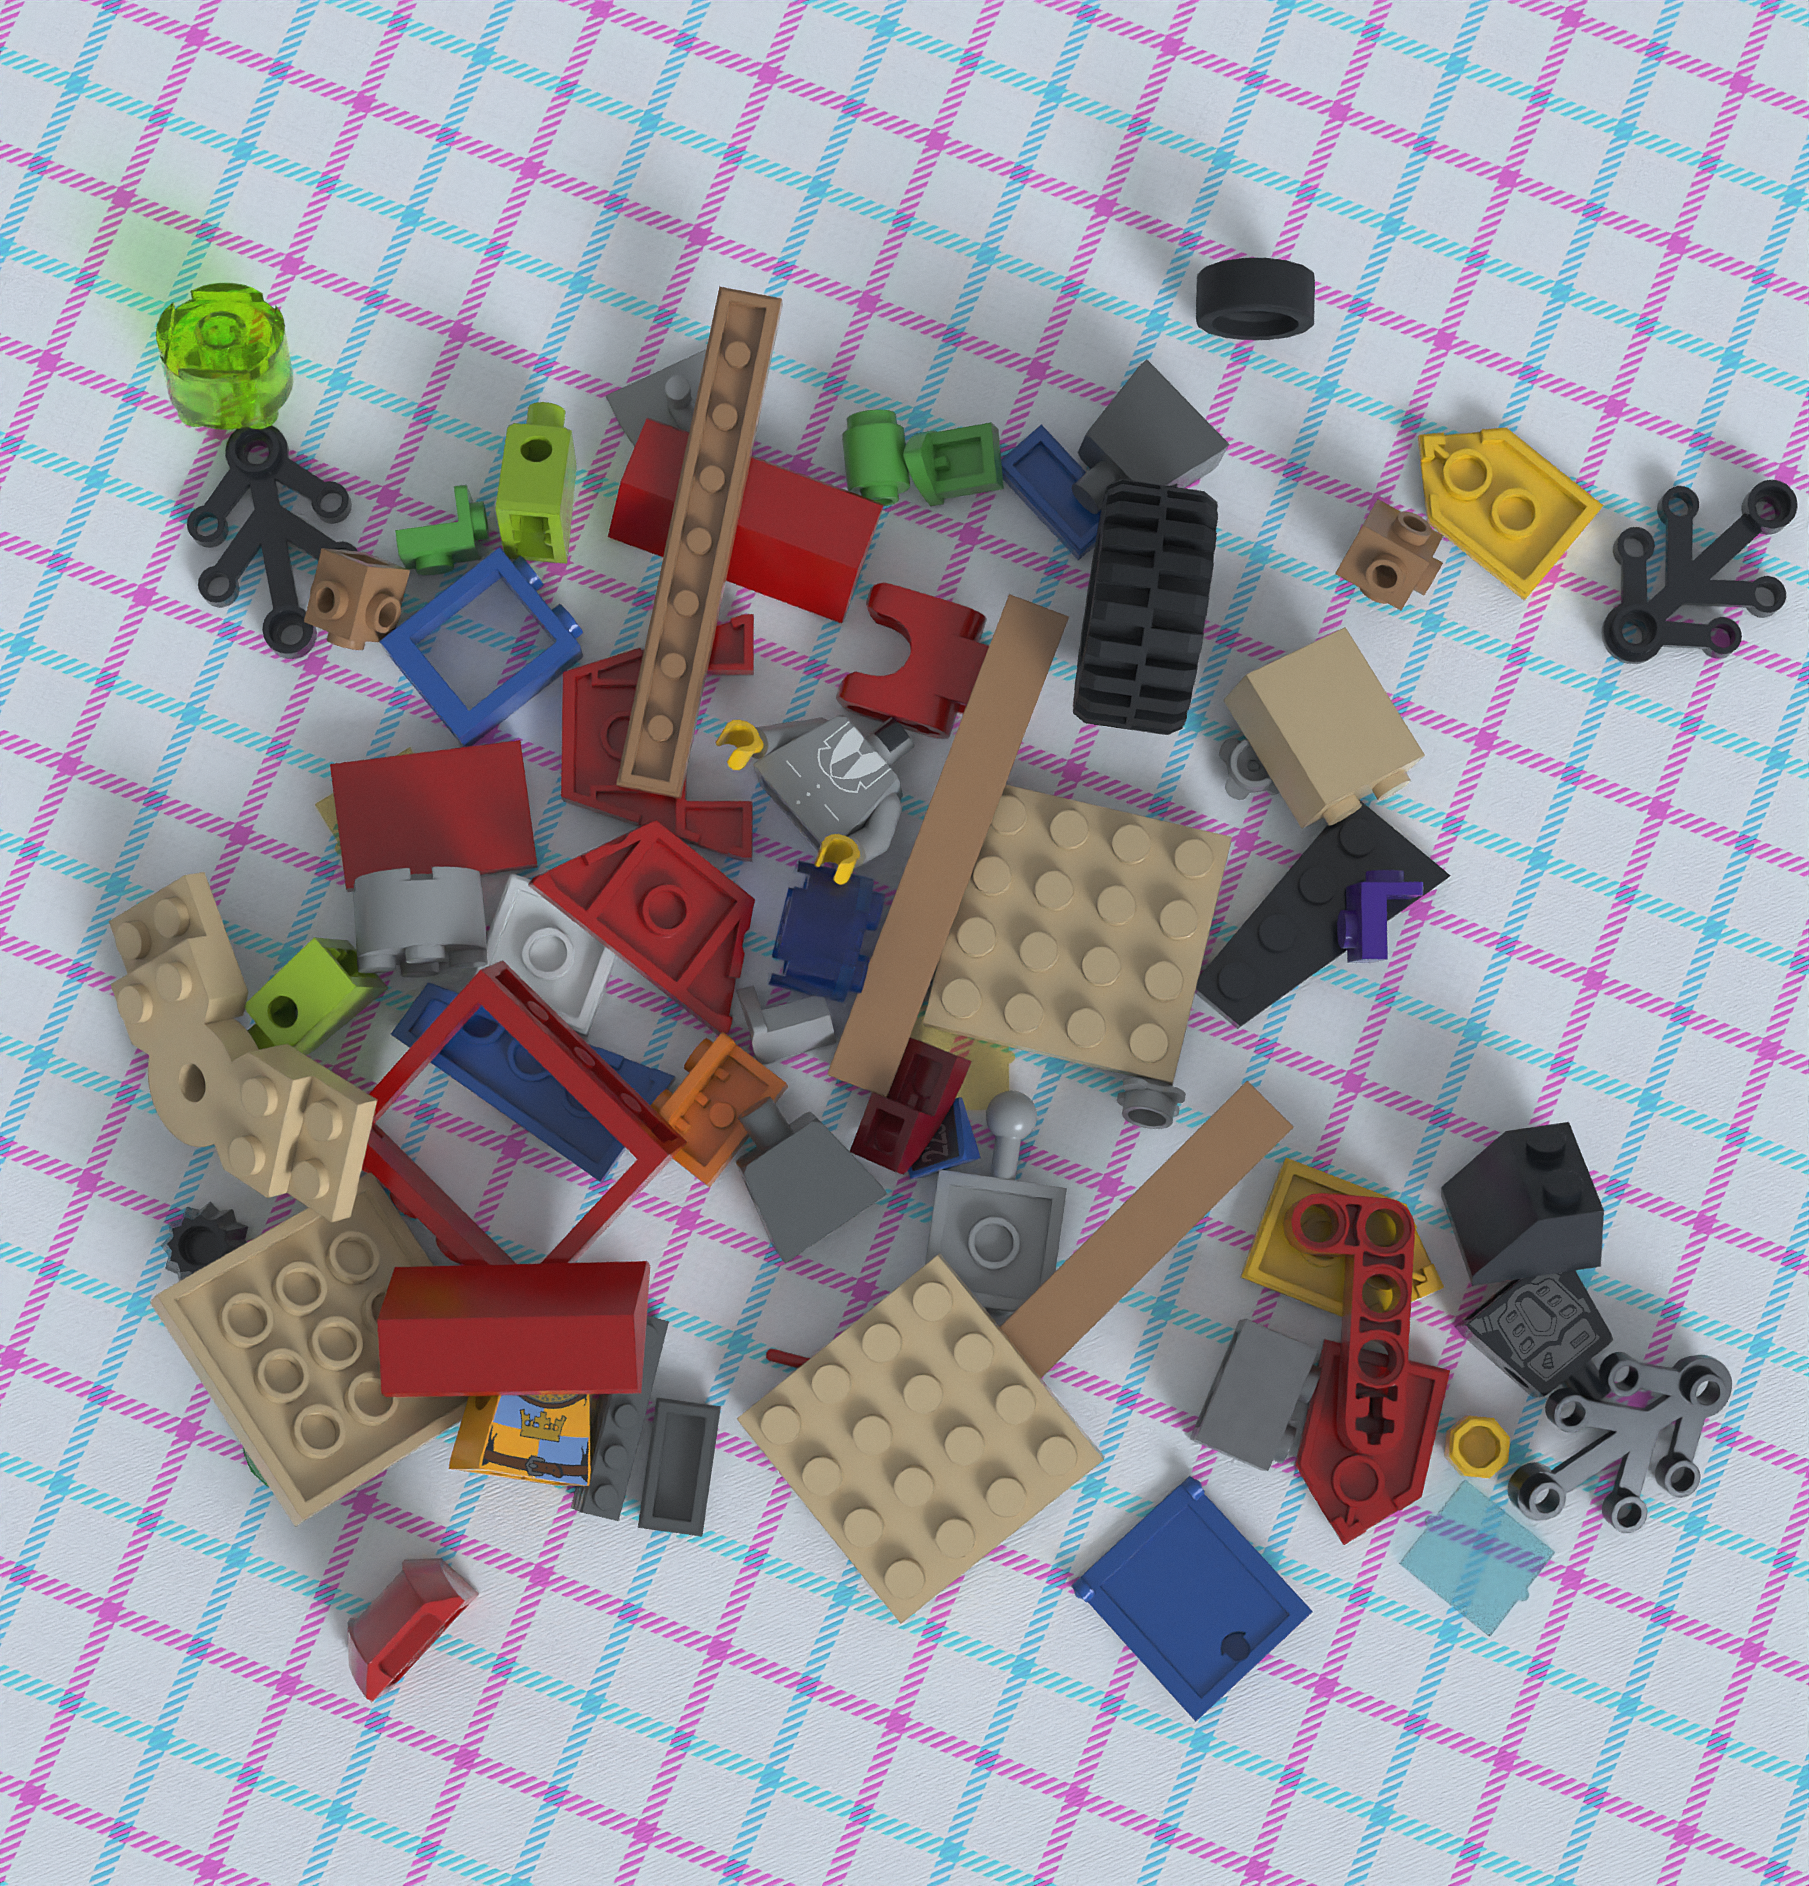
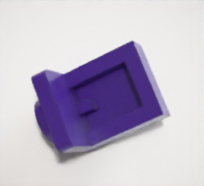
M1374 870L1365 872L1366 882H1359L1346 887L1347 910L1339 912L1337 935L1340 948H1347V963H1374L1388 959L1387 899H1412L1422 896L1423 882H1404V871Z

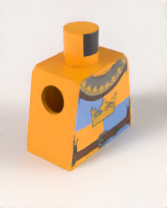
M589 1394L469 1396L450 1457L449 1469L554 1486H589L591 1478Z

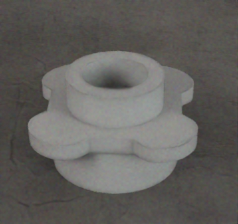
M1230 738L1222 744L1219 756L1227 764L1229 779L1225 784V790L1230 797L1236 800H1243L1249 793L1266 791L1271 795L1280 793L1247 739L1241 742L1236 738ZM1250 761H1256L1259 764V770L1251 772L1247 764Z
M1146 1077L1127 1078L1123 1081L1122 1086L1125 1092L1118 1093L1117 1103L1123 1106L1122 1116L1131 1124L1148 1129H1164L1171 1126L1173 1117L1179 1114L1180 1108L1177 1104L1185 1101L1186 1094L1183 1090L1156 1079Z

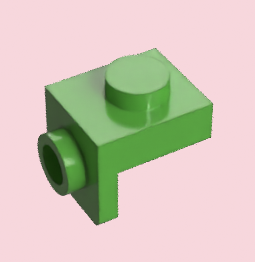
M467 484L454 486L458 522L395 530L398 555L406 569H416V573L419 575H440L454 570V563L481 560L478 540L489 539L487 515L483 501L473 502Z

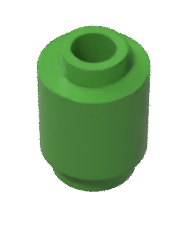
M867 410L848 416L846 419L847 430L842 433L848 491L882 503L884 506L897 503L899 501V494L910 488V479L903 454L906 446L904 428L897 424L896 413L890 410Z

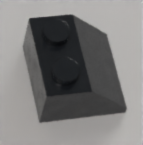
M1569 1122L1505 1131L1441 1187V1197L1472 1286L1601 1267L1604 1209Z

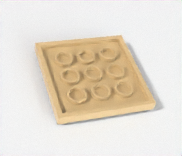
M1005 785L938 961L923 1021L924 1027L1132 1077L1156 1079L1173 1086L1232 837Z
M372 1173L359 1178L351 1217L330 1222L308 1207L158 1293L150 1302L295 1527L460 1423L469 1396L385 1397L381 1393L377 1319L394 1267L433 1266V1264Z
M940 1253L737 1418L739 1423L900 1624L1084 1477L1105 1458Z

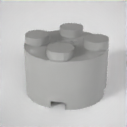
M432 867V874L411 875L410 868L374 872L355 879L353 903L358 972H389L396 970V965H400L402 977H427L439 974V963L449 962V967L474 968L488 964L483 886L481 885V874L479 871L461 867Z

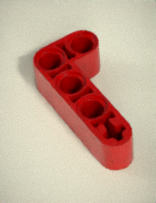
M1328 1193L1311 1194L1292 1204L1285 1214L1283 1228L1284 1235L1289 1244L1301 1253L1345 1258L1336 1416L1337 1433L1342 1443L1353 1452L1365 1455L1385 1454L1394 1449L1402 1439L1405 1426L1415 1241L1414 1218L1406 1206L1397 1200L1389 1198ZM1307 1207L1321 1208L1331 1219V1233L1323 1242L1311 1241L1301 1230V1216ZM1372 1212L1386 1213L1395 1223V1238L1387 1247L1375 1245L1366 1234V1221ZM1371 1276L1383 1278L1392 1289L1393 1297L1391 1304L1381 1313L1372 1311L1362 1299L1363 1284ZM1370 1340L1380 1343L1386 1349L1389 1357L1387 1370L1376 1379L1363 1373L1358 1362L1360 1349ZM1356 1386L1365 1389L1388 1388L1387 1398L1373 1397V1417L1384 1420L1385 1427L1383 1433L1372 1434L1371 1444L1367 1443L1368 1438L1365 1432L1356 1431V1418L1368 1415L1370 1396L1356 1397Z

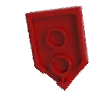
M1323 1339L1317 1365L1322 1370L1316 1388L1309 1400L1294 1466L1339 1540L1345 1545L1365 1533L1372 1526L1422 1497L1450 1370L1408 1360L1405 1426L1402 1439L1394 1449L1385 1454H1360L1346 1447L1337 1433L1336 1416L1341 1343ZM1361 1348L1358 1362L1363 1373L1376 1379L1387 1370L1389 1357L1387 1354ZM1356 1386V1397L1370 1396L1368 1415L1356 1418L1355 1422L1356 1431H1363L1367 1434L1368 1444H1371L1372 1434L1383 1433L1385 1427L1384 1420L1373 1417V1397L1387 1398L1388 1388L1365 1389Z

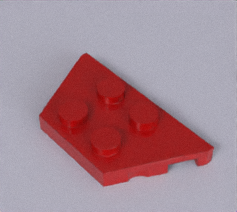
M657 820L650 821L532 878L528 884L530 888L718 1036L722 1032L725 1034L729 1032L733 1019L729 1015L736 979L741 977L745 956L742 947L744 935L750 929L755 899Z

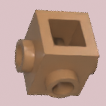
M1377 499L1335 574L1359 587L1360 591L1369 599L1377 603H1388L1401 611L1413 590L1424 596L1439 572L1443 562L1434 558L1433 555L1444 535L1433 530L1430 524L1421 516L1412 512H1401Z
M322 548L315 578L310 590L304 622L327 631V641L331 644L352 650H364L366 642H379L396 629L401 616V605L410 570L366 552Z

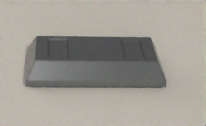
M656 1398L638 1528L703 1536L721 1406Z

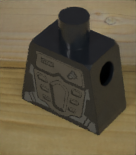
M1576 1271L1511 1280L1455 1326L1464 1338L1532 1397H1544L1560 1384L1563 1388L1575 1390L1584 1398L1602 1400L1611 1392L1600 1381L1599 1369L1591 1359L1613 1341V1337Z

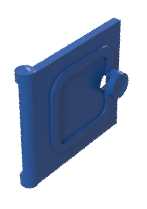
M1189 1476L1075 1581L1071 1587L1074 1589L1075 1596L1091 1605L1196 1722L1313 1611L1204 1494L1205 1491L1202 1488L1201 1482Z

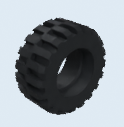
M1124 479L1107 485L1091 565L1074 687L1073 714L1084 723L1169 735L1183 729L1192 699L1199 655L1202 648L1217 538L1218 503L1205 491Z

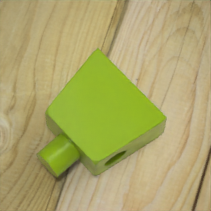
M536 402L528 406L526 424L513 423L507 427L495 510L503 551L509 559H517L519 556H522L527 561L564 564L568 562L576 480V457L572 430L564 427L566 412L561 406L554 403Z
M314 937L246 1002L244 1008L256 1022L247 1031L254 1039L259 1050L288 1044L301 1053L308 1055L377 999L388 987L376 973L358 972L357 951L348 940ZM296 1006H297V1009H298L297 1019H296V1016H295Z

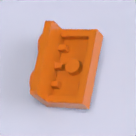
M724 1032L714 1042L705 1038L687 1059L684 1069L689 1074L676 1091L672 1093L669 1089H665L651 1104V1107L687 1141L685 1146L672 1159L709 1188L750 1137L738 1117L749 1107L770 1096L776 1104L789 1087L785 1081L736 1045L734 1040Z

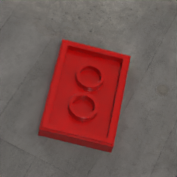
M521 740L330 764L347 892H354L356 878L385 870L410 868V874L412 875L432 874V867H461L477 870L481 875L538 867Z

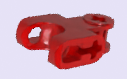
M885 582L876 584L871 587L866 601L868 612L876 624L893 629L908 641L911 648L910 656L904 666L889 675L875 676L860 672L848 674L840 683L835 699L848 712L882 723L892 717L906 730L934 738L948 739L951 735L957 713L964 714L989 645L980 643L987 618L980 612L961 604Z

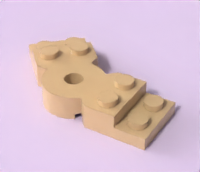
M205 872L182 876L110 920L109 924L115 938L116 947L127 971V975L110 985L117 1002L119 1014L124 1021L132 1045L149 1055L148 1083L154 1107L166 1128L177 1139L190 1146L206 1147L215 1145L223 1169L267 1198L288 1193L330 1222L351 1217L377 1099L288 1044L259 1050L250 1033L234 1019L244 1015L248 990Z

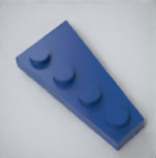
M428 982L391 1035L410 1048L459 993ZM482 1005L430 1062L601 1183H603L626 1150ZM588 1044L650 1106L676 1080V1077L671 1074L626 1059L624 1056Z

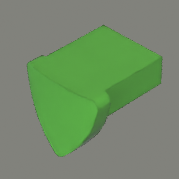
M991 422L939 432L933 430L916 433L905 446L903 454L908 471L918 491L931 507L943 505L944 499L1004 489L999 430Z

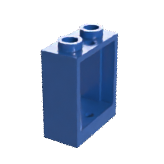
M500 547L379 641L390 659L463 747L474 745L584 657L580 644L576 640L583 634V631L574 618L561 604H558L551 610L536 592L544 584L532 567L522 556H519L512 562ZM501 578L554 644L472 709L468 710L416 645Z

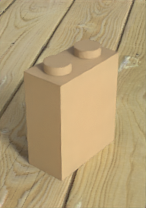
M1346 627L1246 674L1223 700L1301 828L1322 818H1325L1329 826L1338 823L1356 812L1362 806L1359 800L1371 793H1374L1378 801L1391 796L1411 782L1407 772L1425 756Z

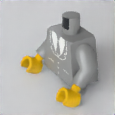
M844 715L836 716L830 720L821 717L754 727L749 722L740 719L727 723L715 743L717 746L731 744L737 747L727 760L729 767L733 770H741L746 766L751 757L759 759L753 766L760 786L817 850L818 854L814 865L820 867L822 863L827 862L836 872L833 880L837 884H846L854 868L864 865L889 849L902 813L900 800L903 797L900 780L890 766L915 746L908 733L894 718L890 717L865 738Z

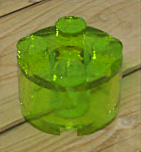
M237 283L203 285L191 290L192 299L181 304L176 309L174 302L171 303L163 311L158 321L156 341L171 403L177 410L180 420L191 427L204 426L221 430L245 427L264 429L271 426L279 416L278 410L290 396L294 380L285 322L278 307L275 306L274 309L265 302L263 293Z

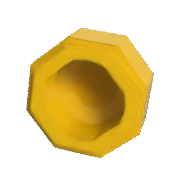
M1464 1416L1446 1431L1444 1457L1460 1476L1490 1478L1508 1463L1510 1437L1494 1418Z

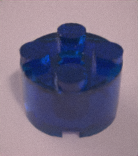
M797 860L793 873L804 875L805 878L802 888L795 886L794 888H788L772 953L773 958L784 960L781 975L769 972L767 985L811 996L824 997L825 999L840 1003L845 1001L848 991L861 994L870 961V956L859 954L865 930H877L885 900V893L873 891L874 879L852 873L848 882L840 885L833 880L837 869L821 865L816 867L813 863Z

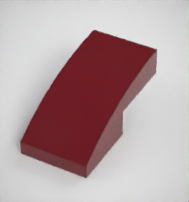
M910 1037L888 1096L885 1097L872 1092L849 1152L904 1175L930 1143L944 1121L964 1082L972 1061Z

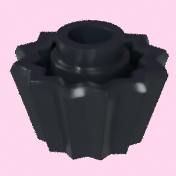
M211 1202L200 1210L186 1207L182 1219L169 1222L170 1236L161 1245L168 1255L165 1269L176 1273L179 1281L246 1244L245 1238L248 1226L236 1222L233 1209L219 1211Z

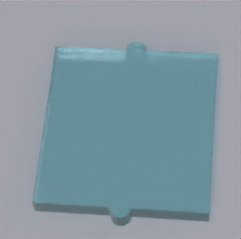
M1463 1480L1438 1514L1426 1517L1425 1524L1427 1528L1399 1564L1490 1637L1518 1600L1526 1601L1529 1598L1528 1587L1552 1558L1555 1551L1471 1483Z

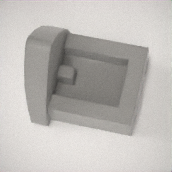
M754 985L736 990L749 1029L755 1057L762 1065L780 1058L836 1043L831 1015L824 993L761 1010Z

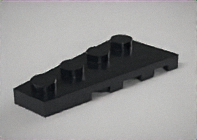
M1360 801L1362 806L1356 812L1338 823L1330 826L1327 825L1201 973L1198 978L1195 994L1234 1027L1239 1029L1347 951V948H1340L1337 935L1338 916L1341 910H1347L1346 887L1359 882H1366V871L1402 870L1404 871V882H1423L1422 896L1447 880L1451 875ZM1422 896L1412 899H1387V922Z

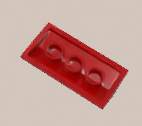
M646 418L620 482L608 533L609 538L664 557L689 432L652 418ZM751 456L726 581L842 624L884 504Z
M648 1261L394 1267L377 1319L381 1393L385 1397L641 1393L651 1265Z

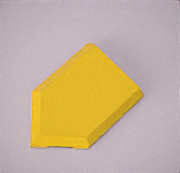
M1507 427L1481 429L1480 432L1449 435L1432 433L1419 434L1418 436L1427 522L1524 601L1604 506Z
M1286 1157L1278 1172L1240 1278L1342 1317L1345 1258L1309 1255L1297 1251L1289 1244L1284 1235L1283 1222L1285 1214L1292 1204L1311 1194L1328 1193L1381 1198L1389 1197ZM1314 1206L1307 1207L1302 1213L1300 1225L1304 1235L1311 1241H1325L1332 1229L1329 1215L1323 1209ZM1372 1212L1366 1221V1234L1375 1245L1387 1247L1395 1238V1223L1386 1213ZM1415 1222L1411 1302L1444 1288L1434 1264L1431 1263L1418 1235ZM1371 1276L1363 1284L1362 1299L1372 1311L1379 1313L1385 1311L1392 1301V1289L1383 1278Z

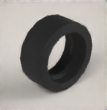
M1239 258L1208 265L1197 274L1196 321L1197 326L1209 334L1239 340H1273L1305 333L1314 325L1315 276L1314 272L1304 265L1272 258Z

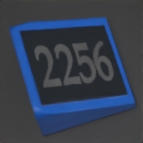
M962 1097L954 1100L944 1121L930 1143L907 1170L910 1179L924 1178L938 1173L939 1170H948L981 1159Z

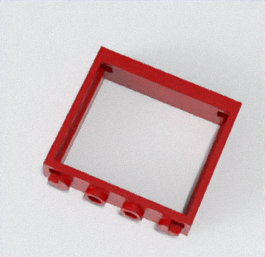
M502 960L481 969L369 1093L370 1096L377 1099V1104L361 1170L372 1173L390 1191L392 1202L402 1213L413 1219H418L436 1236L435 1241L438 1248L451 1261L464 1265L516 1264L376 1124L378 1119L482 1005L637 1159L540 1264L575 1263L685 1146L687 1141Z

